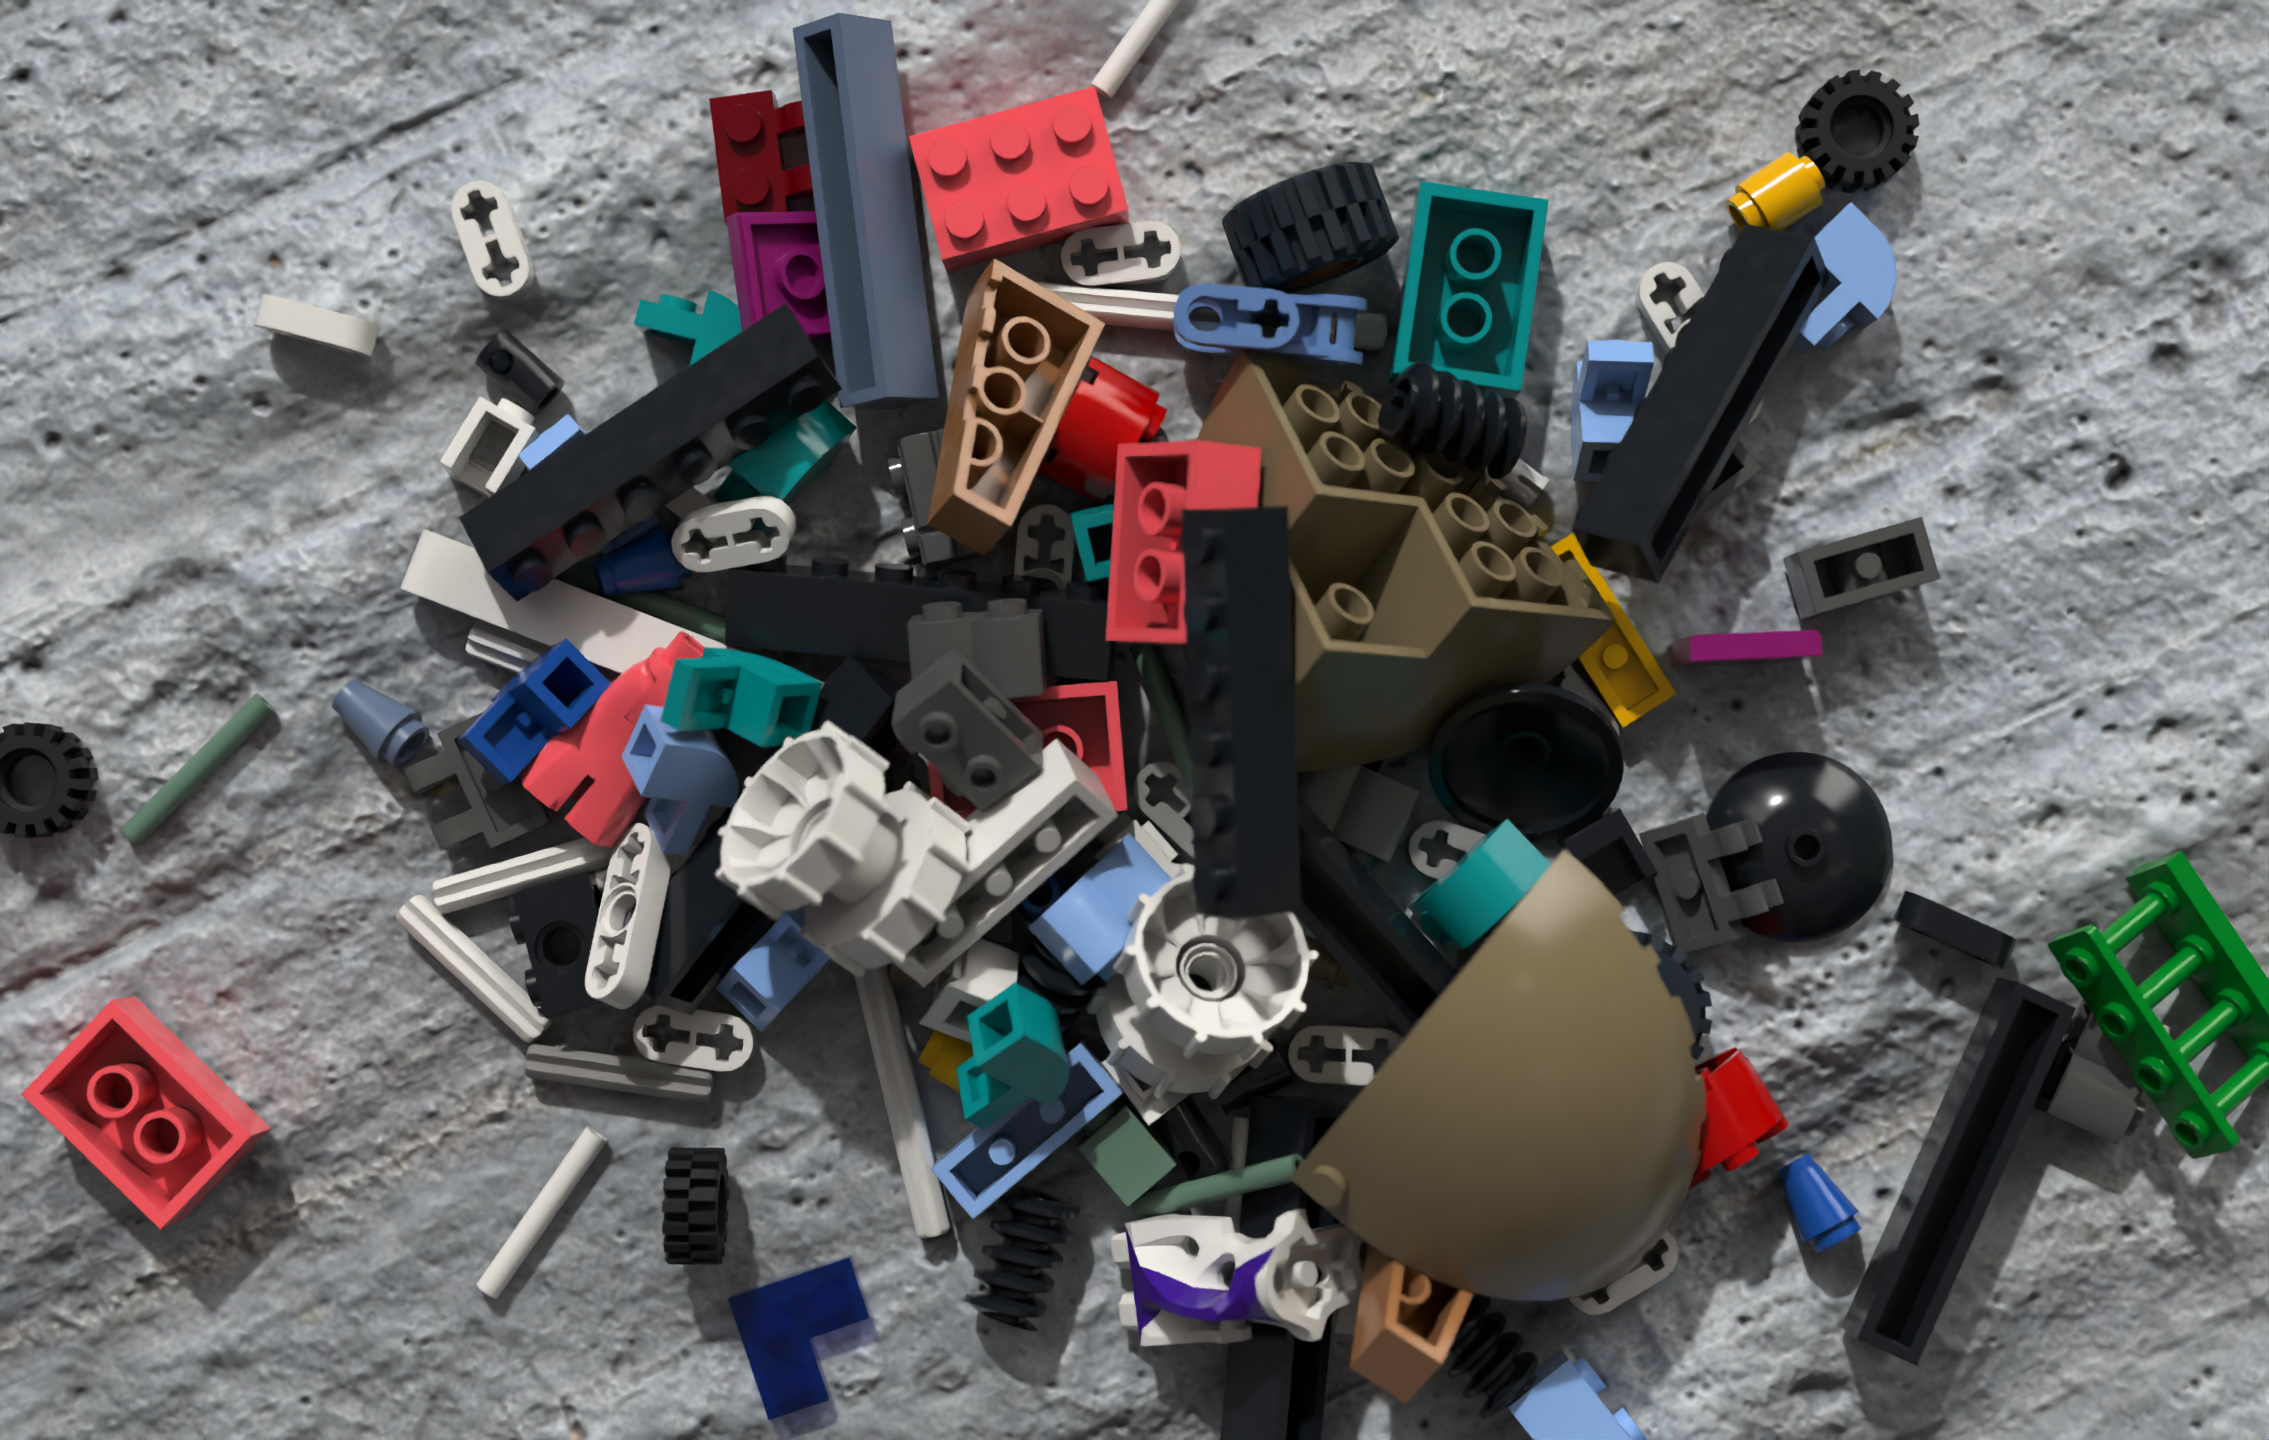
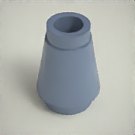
M357 679L345 684L333 700L332 709L340 714L344 722L381 764L389 762L395 768L406 765L420 752L428 739L429 728L422 723L421 713L364 685Z

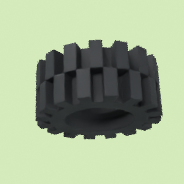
M1860 70L1848 71L1844 77L1840 78L1839 75H1836L1829 79L1812 95L1802 108L1798 116L1801 118V122L1795 128V139H1800L1801 145L1796 150L1799 159L1807 156L1814 162L1823 178H1825V187L1832 190L1836 185L1843 186L1842 193H1854L1859 188H1864V192L1876 188L1882 182L1885 183L1911 158L1909 153L1916 147L1919 136L1914 135V129L1920 125L1918 114H1910L1909 108L1914 102L1909 94L1902 98L1896 92L1901 84L1893 78L1886 84L1880 81L1882 75L1880 72L1871 70L1866 76H1861ZM1848 109H1861L1870 113L1875 118L1880 129V139L1874 151L1865 155H1853L1844 151L1837 144L1833 127L1838 114Z
M24 722V724H10L2 727L4 732L0 733V832L3 834H15L14 837L41 838L53 836L54 833H64L73 828L71 822L83 820L89 812L83 808L86 801H95L97 790L90 789V780L98 779L97 768H89L87 760L94 758L89 748L80 747L77 743L81 739L74 733L62 731L63 727L52 724ZM32 755H37L47 760L52 766L56 777L52 794L47 800L38 805H28L22 802L15 795L11 785V776L15 766L22 759Z
M671 1147V1150L668 1152V1160H666L665 1164L666 1178L663 1180L664 1201H662V1212H664L662 1235H664L663 1250L666 1252L665 1260L668 1264H722V1257L725 1254V1242L727 1240L726 1222H728L729 1212L727 1210V1201L729 1200L727 1182L729 1177L728 1169H726L727 1156L724 1148Z

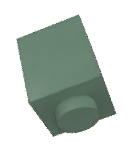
M1127 1101L1116 1110L1109 1104L1081 1128L1086 1136L1078 1142L1077 1149L1127 1207L1177 1165L1171 1152Z

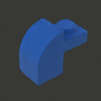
M564 639L545 650L512 678L491 699L493 703L456 741L504 786L513 781L552 736L571 729L600 698L611 683L567 639Z

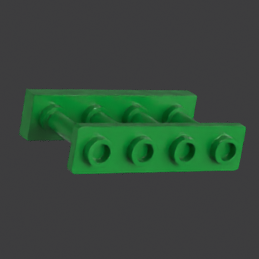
M2178 851L2139 866L2125 878L2139 898V901L2101 933L2096 926L2090 924L2057 936L2048 943V948L2060 964L2064 976L2075 986L2096 1017L2102 1032L2110 1038L2133 1072L2137 1084L2148 1094L2169 1125L2174 1139L2183 1146L2191 1158L2197 1159L2232 1150L2240 1142V1139L2226 1117L2261 1085L2265 1084L2269 1090V979L2183 852ZM2155 922L2176 954L2139 986H2136L2116 957V954ZM2191 976L2212 1008L2173 1041L2152 1009ZM2228 1030L2248 1059V1062L2210 1095L2189 1063Z

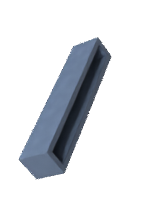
M836 13L793 28L835 372L836 379L842 388L838 391L840 408L896 409L938 399L939 395L892 22L884 19Z

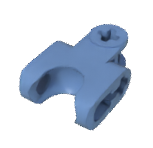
M1216 284L1192 285L1182 290L1177 298L1173 311L1174 336L1181 348L1199 355L1237 358L1242 349L1310 364L1348 367L1362 366L1363 353L1354 351L1356 316L1357 314L1367 312V300L1360 297L1335 294L1295 295L1265 288ZM1207 309L1217 312L1221 324L1214 331H1201L1193 327L1188 318L1197 310ZM1267 312L1273 314L1274 324L1281 326L1277 328L1274 337L1271 338L1262 337L1261 326L1255 324L1259 322L1261 314ZM1332 316L1336 319L1333 345L1329 342Z

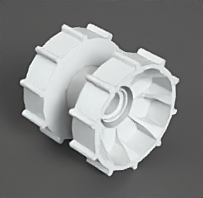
M826 721L820 730L806 733L794 740L791 737H787L783 742V747L762 766L753 778H746L744 781L746 788L735 804L726 826L722 827L718 832V835L723 839L720 851L721 868L716 872L715 876L737 891L739 896L774 920H778L784 911L804 906L805 926L800 930L799 934L820 948L829 958L858 978H861L867 969L882 967L893 961L901 965L905 960V954L917 945L936 923H944L946 916L943 914L956 892L962 874L967 873L971 868V865L965 861L967 847L964 834L969 829L970 823L937 798H932L910 781L905 784L903 790L884 795L883 772L889 767V763L856 738L848 736L830 721Z
M1188 863L1183 864L1175 878L1165 883L1154 895L1149 897L1146 894H1141L1127 914V919L1133 925L1126 939L1124 951L1113 966V970L1116 973L1106 982L1102 979L1097 987V992L1086 1007V1011L1089 1014H1096L1101 1036L1111 1052L1107 1058V1064L1110 1066L1116 1063L1121 1064L1134 1077L1154 1087V1096L1156 1098H1161L1168 1091L1183 1094L1208 1092L1211 1099H1216L1230 1081L1235 1079L1248 1065L1253 1068H1258L1273 1050L1272 1044L1267 1039L1280 1025L1285 1029H1290L1305 1011L1306 1005L1300 1001L1307 982L1308 969L1318 958V953L1314 950H1308L1303 930L1293 912L1239 920L1196 914L1195 894L1192 885L1194 871ZM1189 974H1197L1203 977L1210 984L1212 991H1203L1197 988L1192 983Z

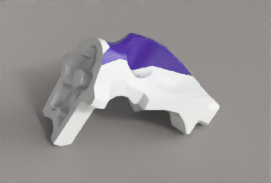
M1305 1209L1287 1211L1277 1217L1273 1232L1266 1238L1254 1239L1242 1233H1235L1232 1217L1179 1215L1172 1212L1125 1223L1126 1232L1114 1235L1110 1240L1113 1262L1120 1269H1131L1133 1291L1123 1294L1121 1301L1118 1303L1121 1326L1139 1331L1140 1346L1203 1342L1225 1344L1252 1339L1251 1327L1245 1324V1320L1287 1328L1292 1335L1303 1341H1315L1322 1338L1328 1316L1333 1311L1360 1298L1363 1272L1359 1264V1247L1363 1239L1343 1223L1311 1229ZM1190 1237L1196 1241L1200 1248L1197 1256L1192 1255L1189 1249ZM1316 1266H1318L1322 1272L1321 1279L1317 1284L1316 1282L1318 1279V1271ZM1233 1275L1231 1287L1229 1289L1226 1283Z

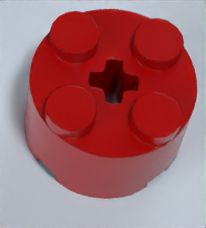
M1090 356L1084 369L1093 373L1089 382L1081 380L1080 384L1077 383L1047 448L1052 451L1048 461L1042 460L1036 473L1100 506L1106 497L1113 500L1115 498L1118 444L1150 443L1162 424L1167 409L1157 404L1158 391Z
M1730 1048L1695 1066L1696 1075H1703L1706 1119L1700 1125L1698 1150L1702 1152L1698 1168L1694 1172L1688 1190L1710 1177L1713 1173L1710 1168L1721 1163L1726 1172L1747 1163L1760 1152L1756 1144L1769 1140L1789 1126L1778 1104L1750 1060L1740 1048Z

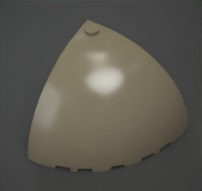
M1242 349L1227 372L1211 403L1197 440L1261 448V489L1258 494V507L1288 506L1297 772L1335 770L1364 765L1429 746L1440 721L1454 706L1467 697L1487 688L1504 684H1545L1572 664L1615 623L1616 619L1576 559L1567 560L1565 563L1562 562L1541 537L1549 527L1536 514L1531 516L1519 504L1503 499L1500 495L1507 486L1499 479H1491L1487 474L1486 467L1482 471L1474 472L1468 469L1465 461L1463 463L1448 462L1444 457L1443 449L1437 454H1428L1422 448V439L1416 445H1405L1400 440V430L1394 436L1385 437L1379 431L1378 426L1381 405L1372 397L1363 394V388L1347 380L1340 389L1311 379L1312 372L1309 365L1275 355ZM1183 646L1185 661L1187 665V646Z
M1564 849L1321 1139L1290 1179L1370 1245L1397 1262L1429 1278L1461 1290L1494 1298L1518 1301H1551L1577 1297L1601 1289L1622 1278L1640 1264L1676 1221L1690 1196L1687 1192L1694 1172L1698 1168L1702 1152L1698 1150L1700 1125L1706 1119L1703 1075H1696L1690 1047L1695 1042L1692 1027L1680 997H1670L1668 990L1661 980L1657 969L1661 960L1652 945L1641 947L1619 917L1625 910L1624 907L1598 878Z

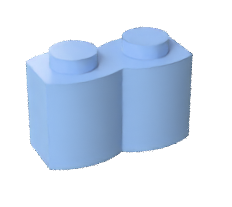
M1129 833L1028 928L1081 985L1095 974H1098L1106 982L1116 973L1113 970V966L1124 951L1126 939L1133 925L1127 919V914L1141 894L1151 897L1165 883L1171 881L1172 878Z

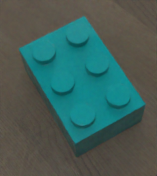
M1424 181L1420 182L1414 196L1388 383H1393L1395 378L1414 362H1425L1430 364L1436 371L1450 372L1458 380H1470L1480 389H1492L1501 397H1511L1514 399L1522 390L1549 200Z

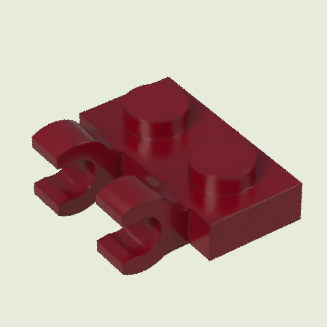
M772 90L709 99L726 225V218L734 213L790 212V200L814 198L810 164L799 165L785 170L781 138L806 136L802 101L788 103L777 108L776 95Z

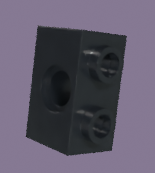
M595 872L585 873L513 893L516 906L508 910L509 922L517 944H526L532 968L525 970V982L534 1007L542 1005L545 1018L603 1003L591 997L585 988V974L602 894H600L596 883ZM561 928L572 930L580 940L581 950L579 956L571 964L559 961L551 949L552 938Z

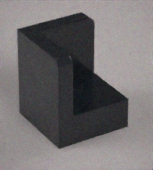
M1611 808L1605 811L1586 827L1557 840L1562 851L1566 849L1599 879L1613 896L1639 881H1649L1658 875L1657 870L1620 808Z

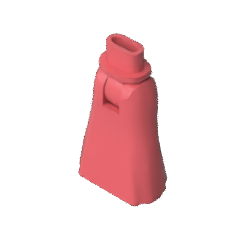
M680 631L666 649L662 647L655 648L648 658L624 671L571 729L552 736L540 752L519 773L523 787L555 812L572 796L578 802L564 819L595 846L612 848L625 829L631 825L647 798L640 795L621 757L645 704L664 707L675 659L702 658L705 647L689 634Z

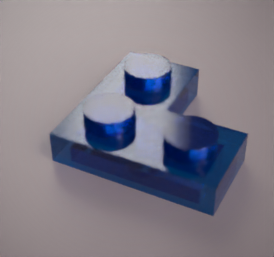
M852 1254L732 1294L728 1298L768 1420L830 1400L832 1395L813 1337L869 1319L872 1315Z

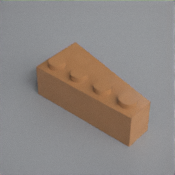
M995 258L968 291L927 523L982 555H985L1012 526L1105 325V322Z
M1367 1242L1349 1368L1407 1404L1443 1364L1474 1293L1429 1278L1397 1262Z

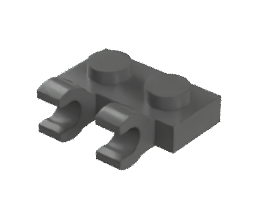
M482 713L438 732L437 734L445 751L404 769L414 793L419 791V794L436 788L457 776L472 809L430 827L441 851L452 850L481 834H484L490 849L494 850L552 823L544 804L523 787L519 774L512 782L502 786L456 741Z
M1702 813L1639 833L1643 848L1658 872L1654 880L1676 945L1685 953L1734 941L1746 935L1741 918L1767 912L1769 907L1784 903L1776 878L1731 892L1719 857L1748 849V846L1763 842L1755 817L1710 831L1705 814Z

